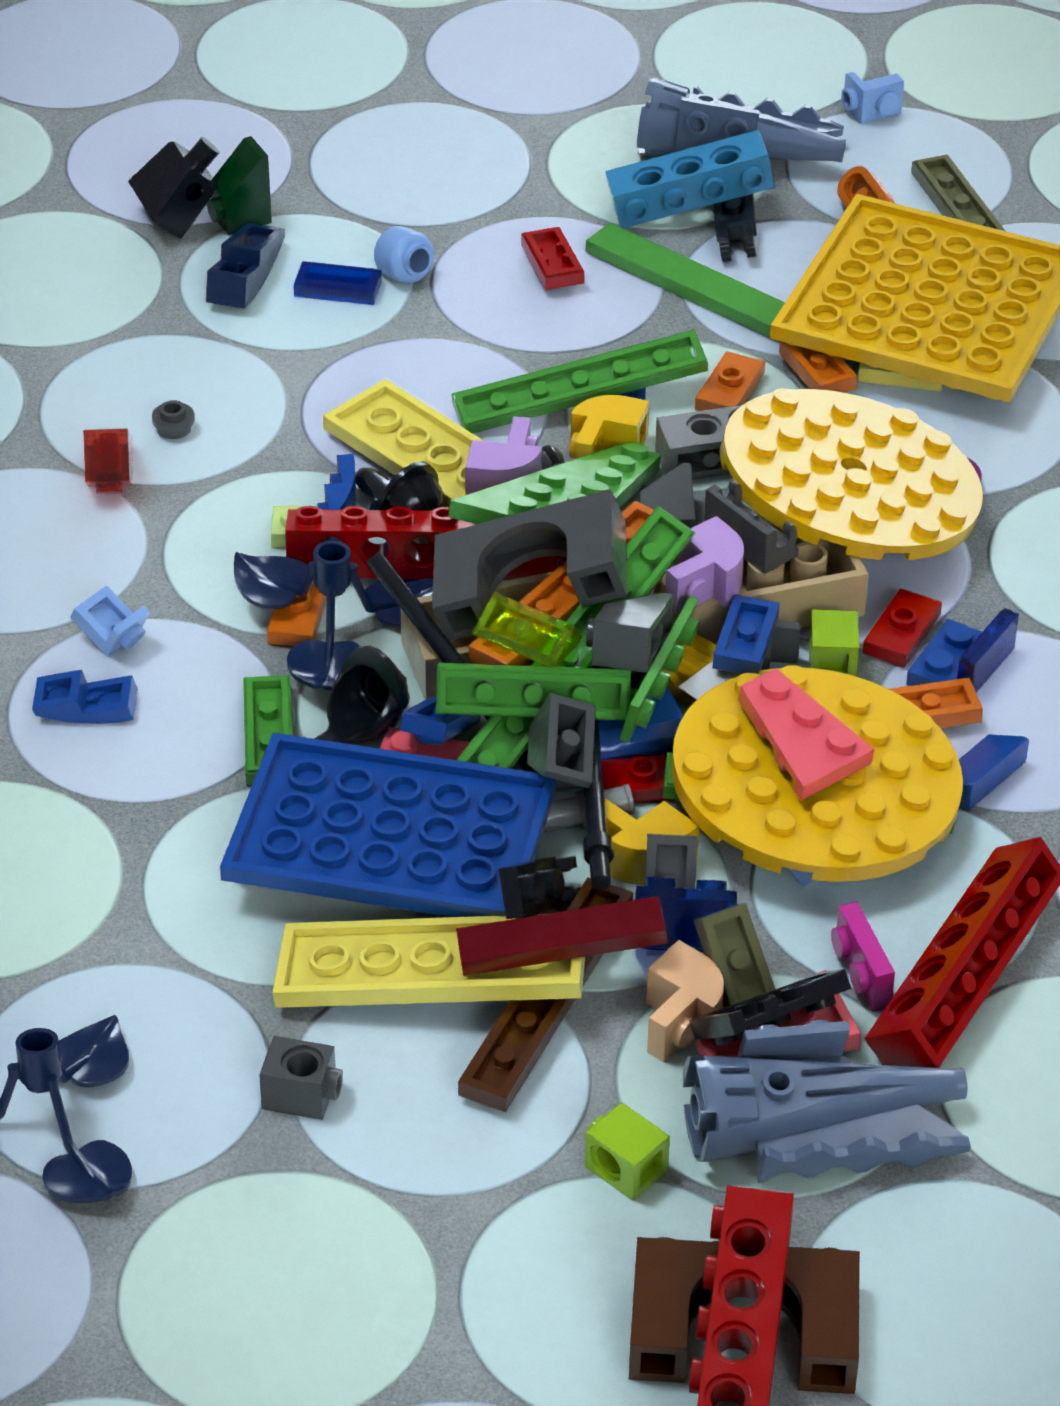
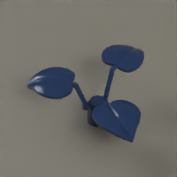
M325 541L318 544L313 551V561L309 562L308 565L298 559L283 556H251L239 552L235 553L234 578L237 588L244 599L257 607L266 609L289 607L294 602L296 595L306 596L313 582L319 592L327 596L326 642L321 640L302 641L292 647L287 656V669L291 676L308 687L331 690L335 680L341 673L347 656L355 648L360 647L359 644L352 641L334 642L335 597L342 595L350 585V582H352L366 612H377L378 620L382 624L393 628H401V608L381 582H376L364 589L357 574V564L351 563L350 548L342 542ZM433 578L403 579L416 598L433 594Z
M113 1015L98 1021L61 1040L58 1039L54 1031L46 1028H33L22 1032L15 1041L17 1063H10L7 1066L8 1078L0 1098V1119L6 1114L18 1079L31 1092L45 1093L49 1091L63 1145L68 1154L54 1157L45 1165L42 1178L48 1193L61 1201L69 1203L99 1202L108 1200L112 1196L123 1194L128 1190L132 1182V1167L127 1154L117 1145L105 1140L92 1141L77 1149L72 1139L58 1086V1081L66 1083L71 1079L72 1082L81 1087H96L110 1083L125 1073L129 1065V1051L117 1016Z

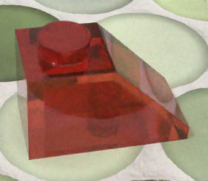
M128 428L83 430L85 483L88 487H96V494L123 493L122 486H132L133 438Z

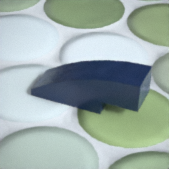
M246 223L221 244V260L207 271L206 302L245 309L255 298L267 279L285 238V229Z

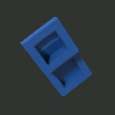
M82 669L37 677L32 710L35 716L63 722L100 724L134 720L138 688L132 675L87 683Z

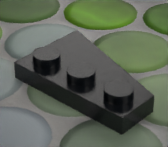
M845 969L826 971L690 1019L689 1023L695 1040L714 1038L716 1046L741 1039L745 1030L759 1025L776 1026L790 1021V1013L805 1007L806 1012L809 1013L836 1004L834 995L851 989Z

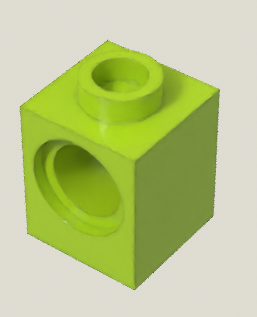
M812 609L809 638V668L836 671L856 676L859 654L858 611Z
M621 1102L607 1115L598 1116L589 1125L585 1133V1167L630 1200H635L668 1171L670 1135Z

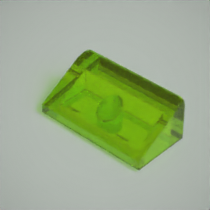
M496 592L491 596L472 632L474 636L547 667H558L578 646L583 637L574 625Z

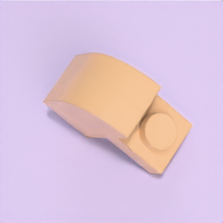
M680 940L673 944L647 969L646 1004L656 1009L649 1017L647 1053L662 1062H665L678 1048L683 1049L687 1047L693 1040L694 1035L689 1023L690 1019L721 1009L723 1006L724 981L720 969L709 957Z

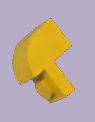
M602 395L587 399L578 404L571 412L569 457L577 459L630 442L644 445L648 436L649 401L621 395Z
M605 798L607 834L612 837L614 858L610 863V876L626 883L645 885L647 834L698 836L696 861L698 860L700 828L693 820L670 804L663 801L636 820Z

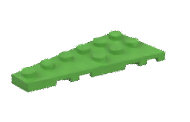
M640 443L620 444L450 500L448 517L479 524L612 489L618 506L621 508L659 471L662 454L650 452L647 446Z

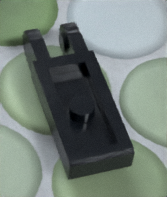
M754 193L713 204L715 232L720 246L722 262L732 261L731 256L733 252L730 241L737 242L743 240V248L747 258L757 257L754 238L757 236Z
M576 856L540 858L499 868L506 919L526 917L563 906L562 902L574 900L580 887H574L573 885L565 886L562 872L571 871V869L577 867Z

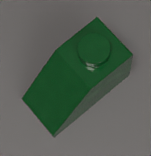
M252 136L245 137L213 177L217 183V189L207 202V210L211 220L218 222L228 235L234 234L246 223L258 225L272 223L268 155Z

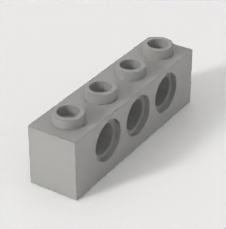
M742 405L656 417L655 452L662 454L660 464L664 473L667 474L682 463H691L692 480L730 474L729 470L722 469L720 447L730 417Z

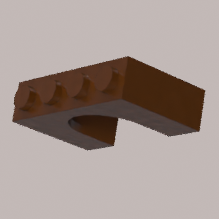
M637 1237L629 1379L685 1383L688 1331L693 1319L699 1313L700 1306L706 1307L711 1304L713 1290L703 1289L704 1271L707 1255H718L719 1240L709 1242L677 1240L669 1237ZM742 1247L736 1250L738 1254L747 1257L760 1253L752 1247ZM789 1247L781 1310L791 1319L798 1332V1390L855 1394L859 1363L860 1251L840 1250L831 1247L822 1249Z

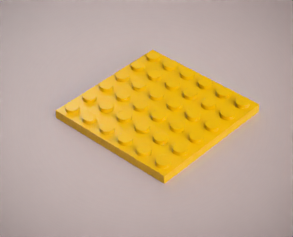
M856 194L771 323L770 339L785 342L791 346H800L822 352L832 357H841L860 362L869 367L901 373L910 378H919L942 384L951 389H960L983 395L992 400L1010 403L1060 314V245Z

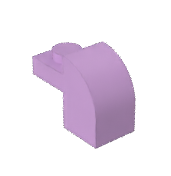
M513 416L507 443L472 440L465 467L466 495L542 470V446H538V436H530L531 418Z
M718 516L690 528L696 533L680 554L679 564L666 570L665 593L673 594L672 612L675 615L681 613L689 596L698 599L697 605L714 598L722 606L726 607L731 604L734 594L739 595L741 592L744 544L738 533Z

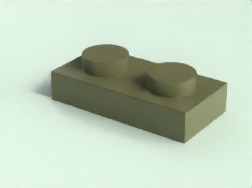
M746 903L736 904L694 920L705 955L716 964L722 973L724 981L723 1007L775 989Z

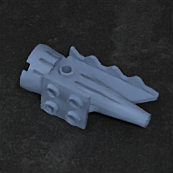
M651 77L648 82L645 95H650L652 98L651 101L647 100L645 107L642 106L637 135V148H640L638 155L663 156L759 130L769 159L835 161L841 163L843 161L846 139L837 137L842 136L844 126L832 120L820 118L811 105L805 104L795 112L788 113L783 112L772 98H766L754 107L745 105L736 92L732 91L717 99L712 95L704 94L698 85H694L692 94L688 87L661 78Z
M814 1020L804 1025L788 1027L762 1025L753 1030L744 1031L737 1057L706 1055L687 1057L683 1071V1088L693 1087L690 1093V1104H684L687 1134L694 1156H700L699 1162H712L756 1151L759 1160L756 1171L758 1183H762L779 1173L795 1172L805 1178H811L835 1167H847L857 1173L867 1172L882 1163L895 1161L909 1168L918 1167L936 1157L969 1152L971 1144L968 1136L925 1109V1107L953 1100L966 1099L968 1091L966 1074L962 1067L931 1068L856 1064L842 1055L850 1032L848 1021L830 1023L826 1020Z

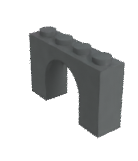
M612 489L435 535L432 610L449 641L481 634L493 625L494 593L501 580L519 565L540 557L561 556L567 558V575L582 608L626 597V522Z

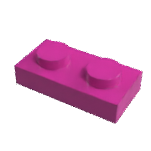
M858 902L838 906L837 926L831 930L833 949L837 957H844L849 966L850 979L854 990L858 994L863 993L872 1012L885 1009L893 996L895 971Z

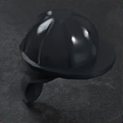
M425 461L410 464L391 480L383 472L373 468H361L355 474L356 484L359 489L367 495L373 496L369 510L407 507L415 511H433L444 505V493L439 484L438 474Z
M370 645L355 648L347 656L341 673L332 686L327 703L329 726L325 732L314 739L345 744L361 743L375 740L382 736L389 727L395 728L410 701L407 677L402 674L395 663L380 649Z

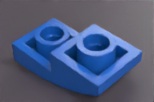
M354 454L337 455V473L330 474V484H324L325 502L317 503V507L322 510H342L346 507L356 506ZM329 537L330 541L341 542V540L336 537Z

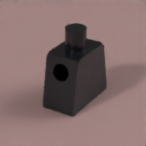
M201 137L190 151L175 141L168 142L131 177L128 182L153 222L180 239L186 234L217 189V183L207 170V167L220 152L214 144L204 137Z

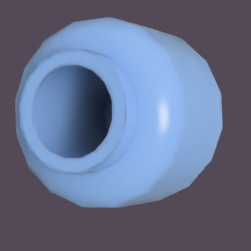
M402 226L391 227L383 232L374 248V261L377 269L385 276L407 284L423 279L430 271L434 260V249L431 241L424 234Z

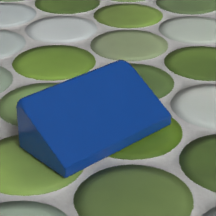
M988 734L959 759L963 776V792L959 806L969 811L1026 763L1029 739L1024 736Z

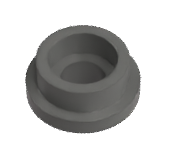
M177 400L166 401L152 412L153 426L157 429L159 435L168 439H179L188 435L195 422V413L192 407Z

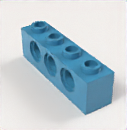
M759 130L605 171L613 206L621 228L631 227L775 188L769 155Z

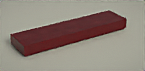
M659 896L456 928L463 976L668 943Z

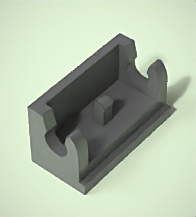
M733 479L729 482V494L727 497L722 495L721 488L716 484L706 489L704 521L718 516L737 532L744 544V559L763 574L798 556L796 527L789 521H785L783 534L741 503L742 488Z

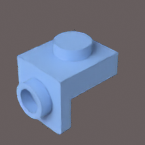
M854 72L846 73L845 85L841 92L843 106L861 124L901 114L904 80L896 73L863 82Z
M106 585L74 608L70 618L108 657L121 646L125 650L130 649L144 636L146 631L143 625L150 611L145 606H142L133 613Z

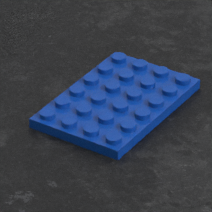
M272 733L221 862V881L447 917L506 916L499 868L535 860L556 792V779L542 776L536 772Z

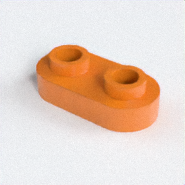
M856 166L848 170L838 184L837 194L846 208L856 194L895 203L879 179L863 166Z

